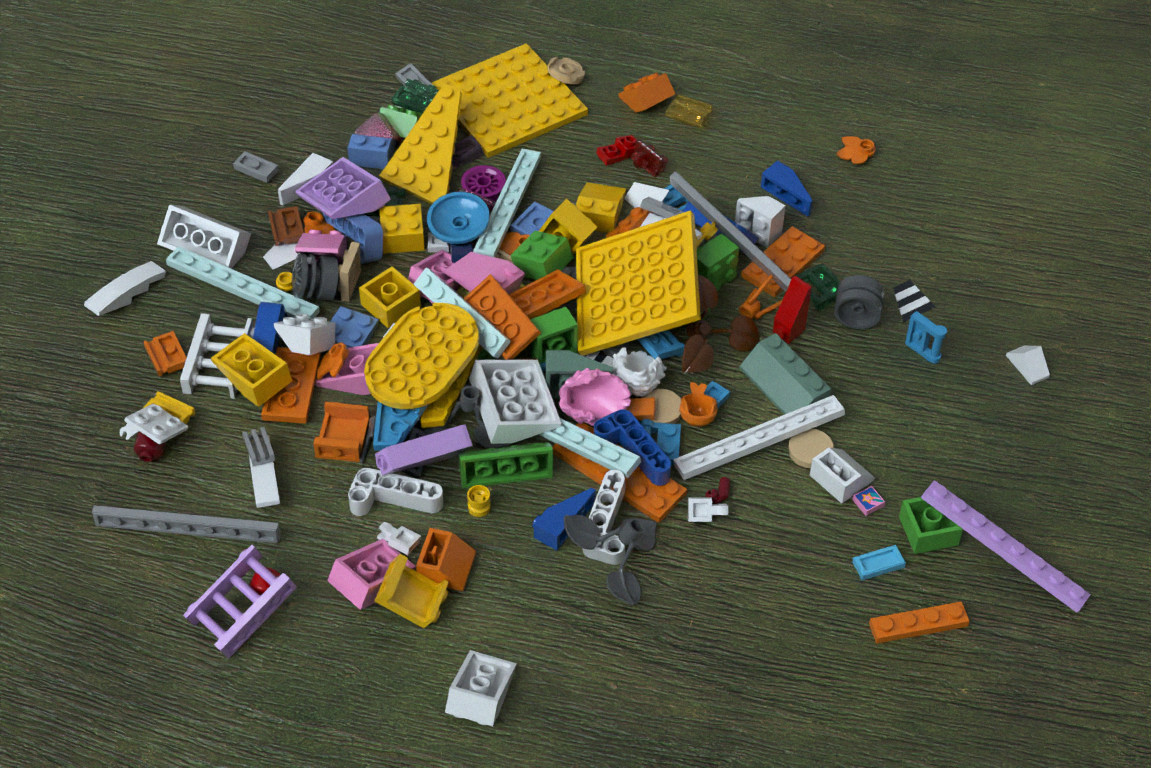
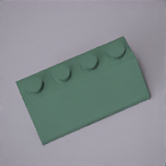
M776 333L758 342L740 365L739 369L784 415L830 397L831 388Z

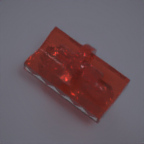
M641 140L636 141L635 150L630 157L633 159V165L636 168H644L653 177H657L660 170L665 168L668 158L664 155L659 156L650 144L646 145Z

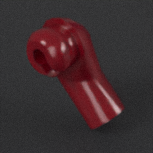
M727 477L720 478L717 490L712 489V492L710 490L706 492L705 496L712 498V504H718L729 497L731 480Z

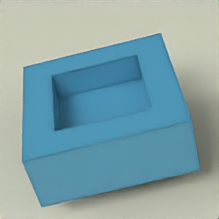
M714 381L709 383L704 391L705 395H709L717 400V409L730 397V391Z

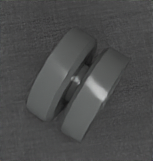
M862 275L849 276L843 279L838 284L834 309L836 319L841 324L854 329H866L876 325L880 321L884 298L882 285L877 280Z

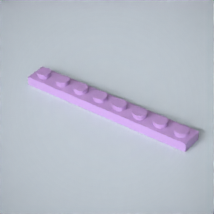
M935 480L921 496L924 501L1076 613H1078L1091 595Z

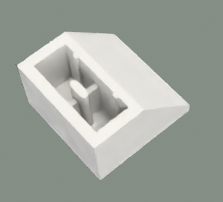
M769 196L739 198L737 200L735 222L759 237L756 243L768 248L782 235L786 205Z
M297 314L295 318L285 317L283 321L274 323V328L291 352L313 355L330 350L335 344V322H329L327 318L315 317L311 319L307 314Z
M829 447L812 459L810 476L840 503L847 501L875 479L873 475L842 449Z

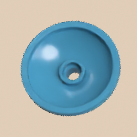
M453 192L438 198L431 205L427 213V224L430 232L437 239L450 244H462L475 240L486 230L490 219L486 203L480 197L467 192Z

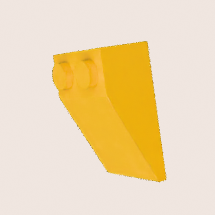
M587 182L578 196L576 206L597 226L595 231L609 233L617 226L626 188Z
M245 333L211 357V361L243 396L258 407L292 382L287 363Z

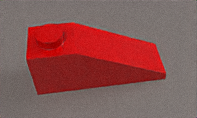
M797 276L792 277L773 324L772 333H776L788 344L806 329L812 286Z

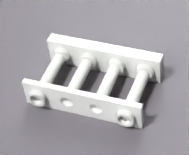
M201 313L180 377L183 394H192L194 386L204 384L228 387L230 398L235 399L238 389L228 378L199 375L198 372L203 367L217 368L211 359L204 358V353L208 351L219 352L229 345L209 342L210 336L216 334L240 337L245 333L253 339L255 328L253 327L252 318L247 319L245 329L214 326L211 323L210 314Z

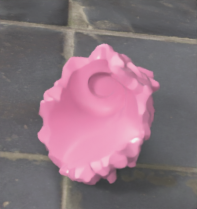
M586 368L583 371H576L573 377L565 381L559 391L561 410L577 421L578 424L585 422L594 426L597 420L617 410H626L631 403L629 399L631 392L628 390V385L624 384L623 380L615 376V374L601 371L598 368L596 370Z

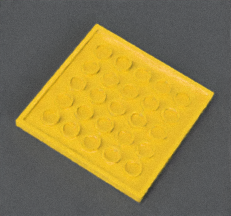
M527 43L431 82L437 90L436 94L444 83L461 90L462 101L459 107L460 115H458L457 123L487 158L588 115V108L563 82L558 81L548 73L546 63Z
M691 210L576 248L577 281L585 285L586 290L585 293L577 296L578 353L584 356L701 320L695 217Z

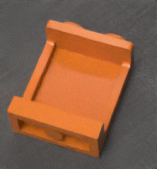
M325 402V415L319 437H315L313 443L315 458L360 462L369 428V407L339 402Z

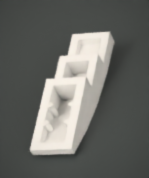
M152 261L145 263L119 276L101 288L84 302V306L100 316L129 305L133 296L148 291L150 283L165 278L166 271Z
M259 438L265 457H269L263 439ZM250 440L256 460L260 459L254 440ZM249 456L257 508L280 504L274 462L253 466Z

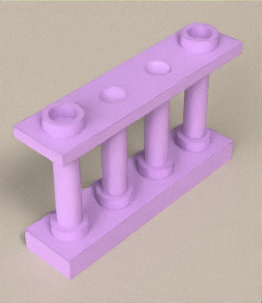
M253 545L242 551L239 558L196 602L188 607L187 612L183 615L194 626L199 622L204 624L218 638L214 645L228 658L238 650L297 588L284 573L276 577L259 562L263 556ZM251 568L270 584V587L262 595L255 592L241 579ZM234 586L253 602V605L245 613L238 610L224 597ZM216 604H219L236 620L227 631L223 630L207 615Z

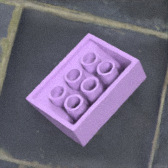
M344 157L295 191L296 195L331 219L374 212L384 207L385 203L391 200L380 179Z

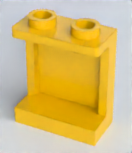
M399 554L390 562L374 602L425 628L431 622L435 623L441 613L439 606L448 595L446 588L449 581L444 579L441 583H436L406 566L408 558Z

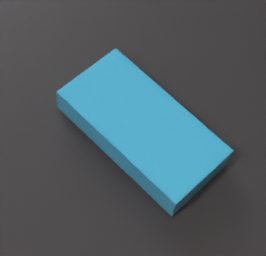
M896 545L853 557L852 560L862 580L905 568L906 565Z

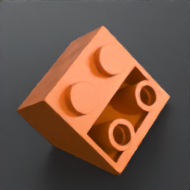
M658 72L638 79V82L624 86V91L618 93L619 98L635 112L646 110L675 95L667 74L659 75Z
M429 528L416 564V571L436 583H441L444 579L449 581L447 585L449 589L464 591L476 550L453 532Z

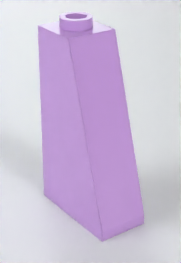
M464 424L386 447L375 454L376 464L383 476L453 458L473 445Z

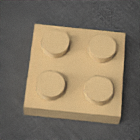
M351 242L349 249H346L344 252L343 265L340 264L338 267V277H340L338 291L341 292V301H350L361 273L360 243Z

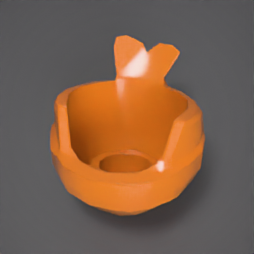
M690 382L691 394L682 397L679 411L683 420L689 425L703 427L711 423L718 412L717 400L704 394L707 388L706 384L701 383L698 386L696 383Z

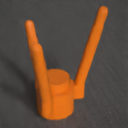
M769 275L758 289L754 288L746 301L739 307L741 315L748 316L751 319L754 317L758 320L762 315L780 306L782 300L760 311L761 304L757 300V297L772 280L773 275Z

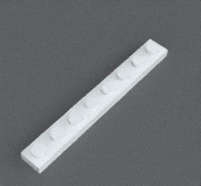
M832 395L673 459L674 466L682 478L686 480L844 416L845 409L837 398Z

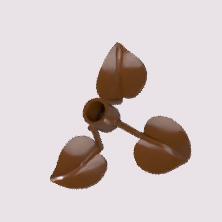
M698 275L700 312L703 313L700 315L701 320L688 323L686 327L687 335L690 338L687 340L683 352V373L703 372L712 366L714 350L707 344L708 339L704 338L709 333H731L729 343L738 351L753 349L758 344L760 337L755 322L745 315L735 317L732 320L731 329H711L710 324L702 320L708 314V308H714L717 305L718 293L714 284L701 275Z

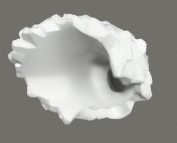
M622 347L617 354L613 355L614 359L612 364L609 365L613 367V374L622 379L624 384L628 385L631 396L634 395L635 397H645L648 393L652 392L660 384V380L666 376L664 371L667 369L662 364L660 357L654 359L643 351H633L628 355L625 347Z

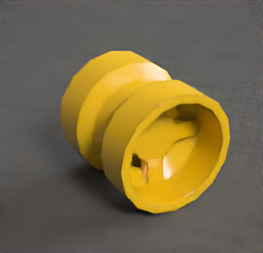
M483 485L472 486L467 492L468 511L475 517H483L491 509L490 491Z

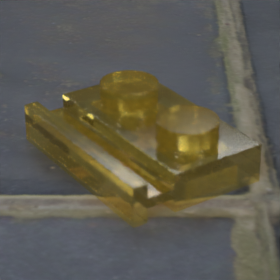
M677 94L676 98L673 99L667 108L665 117L702 128L709 114L712 113L713 105Z

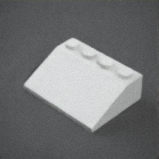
M475 360L469 380L471 386L479 391L477 404L480 406L479 410L491 444L515 443L561 427L559 415L538 360Z

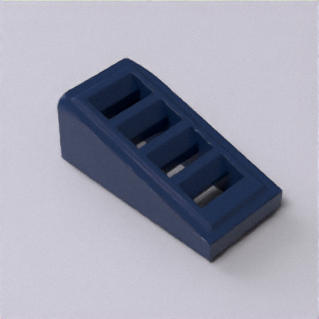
M471 241L462 244H450L452 263H456L468 253L473 252Z

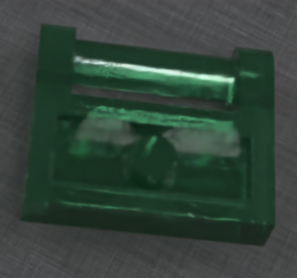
M823 263L796 275L804 282L809 280L823 295L819 297L811 289L810 300L818 311L836 300L838 284L841 281Z

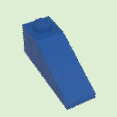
M777 160L762 173L761 188L807 217L810 216L813 200L795 172Z
M590 488L547 508L533 522L534 538L558 550L569 537L564 527V516H585L594 505L596 490Z

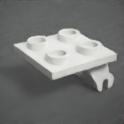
M153 403L125 417L124 421L127 424L120 429V436H124L127 433L126 440H128L140 431L158 444H162L186 431L188 426L177 417L163 410L162 407Z

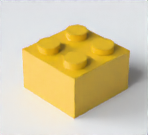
M566 199L549 216L539 232L568 238L572 254L574 255L576 248L583 246L597 226L576 205Z
M421 204L384 206L379 209L380 224L383 230V254L425 251Z
M393 266L359 287L361 305L387 328H390L393 323H396L411 309L418 306L421 307L420 290Z

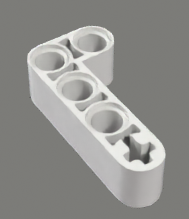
M363 468L357 472L348 493L350 511L356 516L366 515L370 511L374 500L428 513H437L442 510L444 505L443 490L439 484L393 473L382 476L380 470Z
M613 469L605 474L589 515V519L594 521V523H605L601 526L597 525L599 529L598 536H603L611 531L625 494V477L619 470ZM605 502H611V503H612L611 505H608V506L603 505V503H605ZM616 535L601 542L597 541L596 547L592 550L582 548L585 556L612 565L620 564L625 555V545L621 543L619 536ZM612 548L620 549L618 552L609 551Z

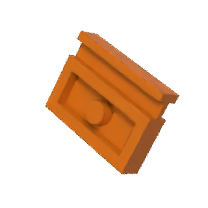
M174 331L154 337L149 342L143 341L144 347L159 377L162 376V373L168 372L169 374L184 368L187 357Z

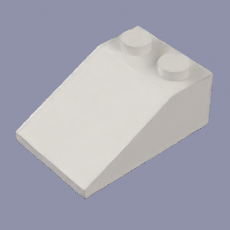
M470 650L449 688L445 713L493 727L500 713L517 663Z

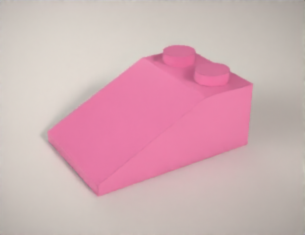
M309 230V233L302 234L295 247L297 254L305 253L307 257L309 254H314L316 262L321 255L335 256L338 263H343V255L347 249L348 238L342 235L340 231H330V234H321L322 231Z
M444 250L412 265L408 280L414 284L427 267L455 292L461 286L444 273L447 268L454 264L451 261V254ZM420 291V297H424L430 300L423 292Z
M474 252L468 253L444 272L469 292L491 274L508 294L520 288L525 275L522 270L510 261Z
M379 343L348 348L349 355L336 377H332L330 372H327L320 380L316 379L315 385L317 387L359 395L371 394L365 381L364 368L369 355Z
M384 539L378 540L335 559L327 581L361 610L376 603L374 601L388 566L401 553L389 546L388 542ZM407 560L406 566L415 570L416 566Z

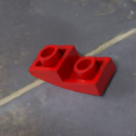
M633 135L618 137L614 144L598 147L596 154L607 166L635 155L642 150V145Z

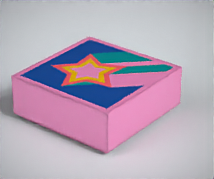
M872 486L853 495V502L865 516L885 506V501Z

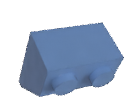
M352 134L348 145L349 161L361 167L384 169L393 157L397 139Z

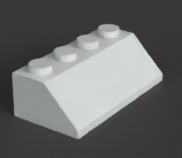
M169 205L157 244L173 251L179 246L232 269L245 254L251 233L184 206Z

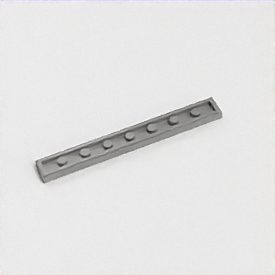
M674 172L670 175V184L710 222H715V226L768 276L773 275L772 280L786 292L791 278L679 173Z
M95 505L92 510L96 526L269 543H279L281 538L279 523Z

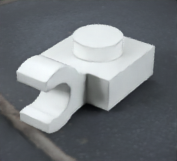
M688 497V522H712V515H728L727 504H712L711 497Z
M383 522L379 526L382 532L377 538L388 541L389 546L406 555L420 543L421 536L403 526L396 529L387 522Z

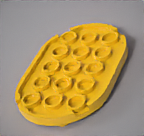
M432 303L433 306L421 309L418 306L405 313L375 347L366 361L364 368L365 381L371 395L380 403L396 409L419 408L438 400L471 361L479 346V333L476 322L466 310L449 303Z

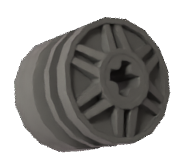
M298 253L292 271L294 297L301 298L304 294V297L309 299L314 291L317 300H333L338 283L337 258L335 256L321 255L316 264L314 254H309L307 257L305 253Z

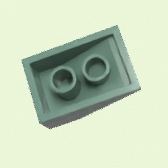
M546 350V383L552 399H560V388L567 379L573 377L576 371H583L586 368L596 370L598 368L601 371L613 374V367L568 350Z

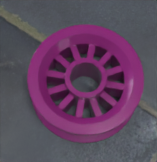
M487 165L472 167L461 178L462 190L480 197L488 208L495 206L506 183L505 176L499 169Z

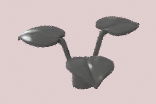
M469 377L458 397L460 401L456 402V406L444 426L422 428L421 417L414 425L415 428L430 435L446 430L445 427L450 423L459 408H462L465 412L475 410L479 426L474 430V437L481 446L500 448L512 444H491L484 422L480 417V406L477 404L479 391L471 386Z
M565 515L564 527L569 538L583 549L592 550L596 547L597 541L601 542L616 534H619L621 543L629 545L618 568V572H610L606 583L609 591L616 598L627 604L636 605L641 596L639 582L632 573H624L623 568L633 547L642 551H649L654 547L656 521L639 518L625 519L616 530L603 536H598L599 529L597 525L588 517Z

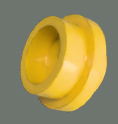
M282 272L278 275L276 286L279 290H293L291 272Z

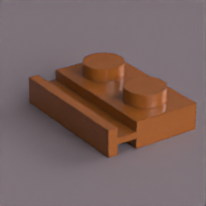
M298 207L278 209L274 213L268 211L275 246L282 242L285 244L298 242L304 233Z

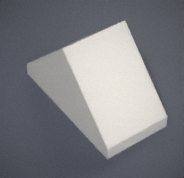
M1024 345L1006 353L1007 358L1030 385L1049 378L1050 374L1041 346Z

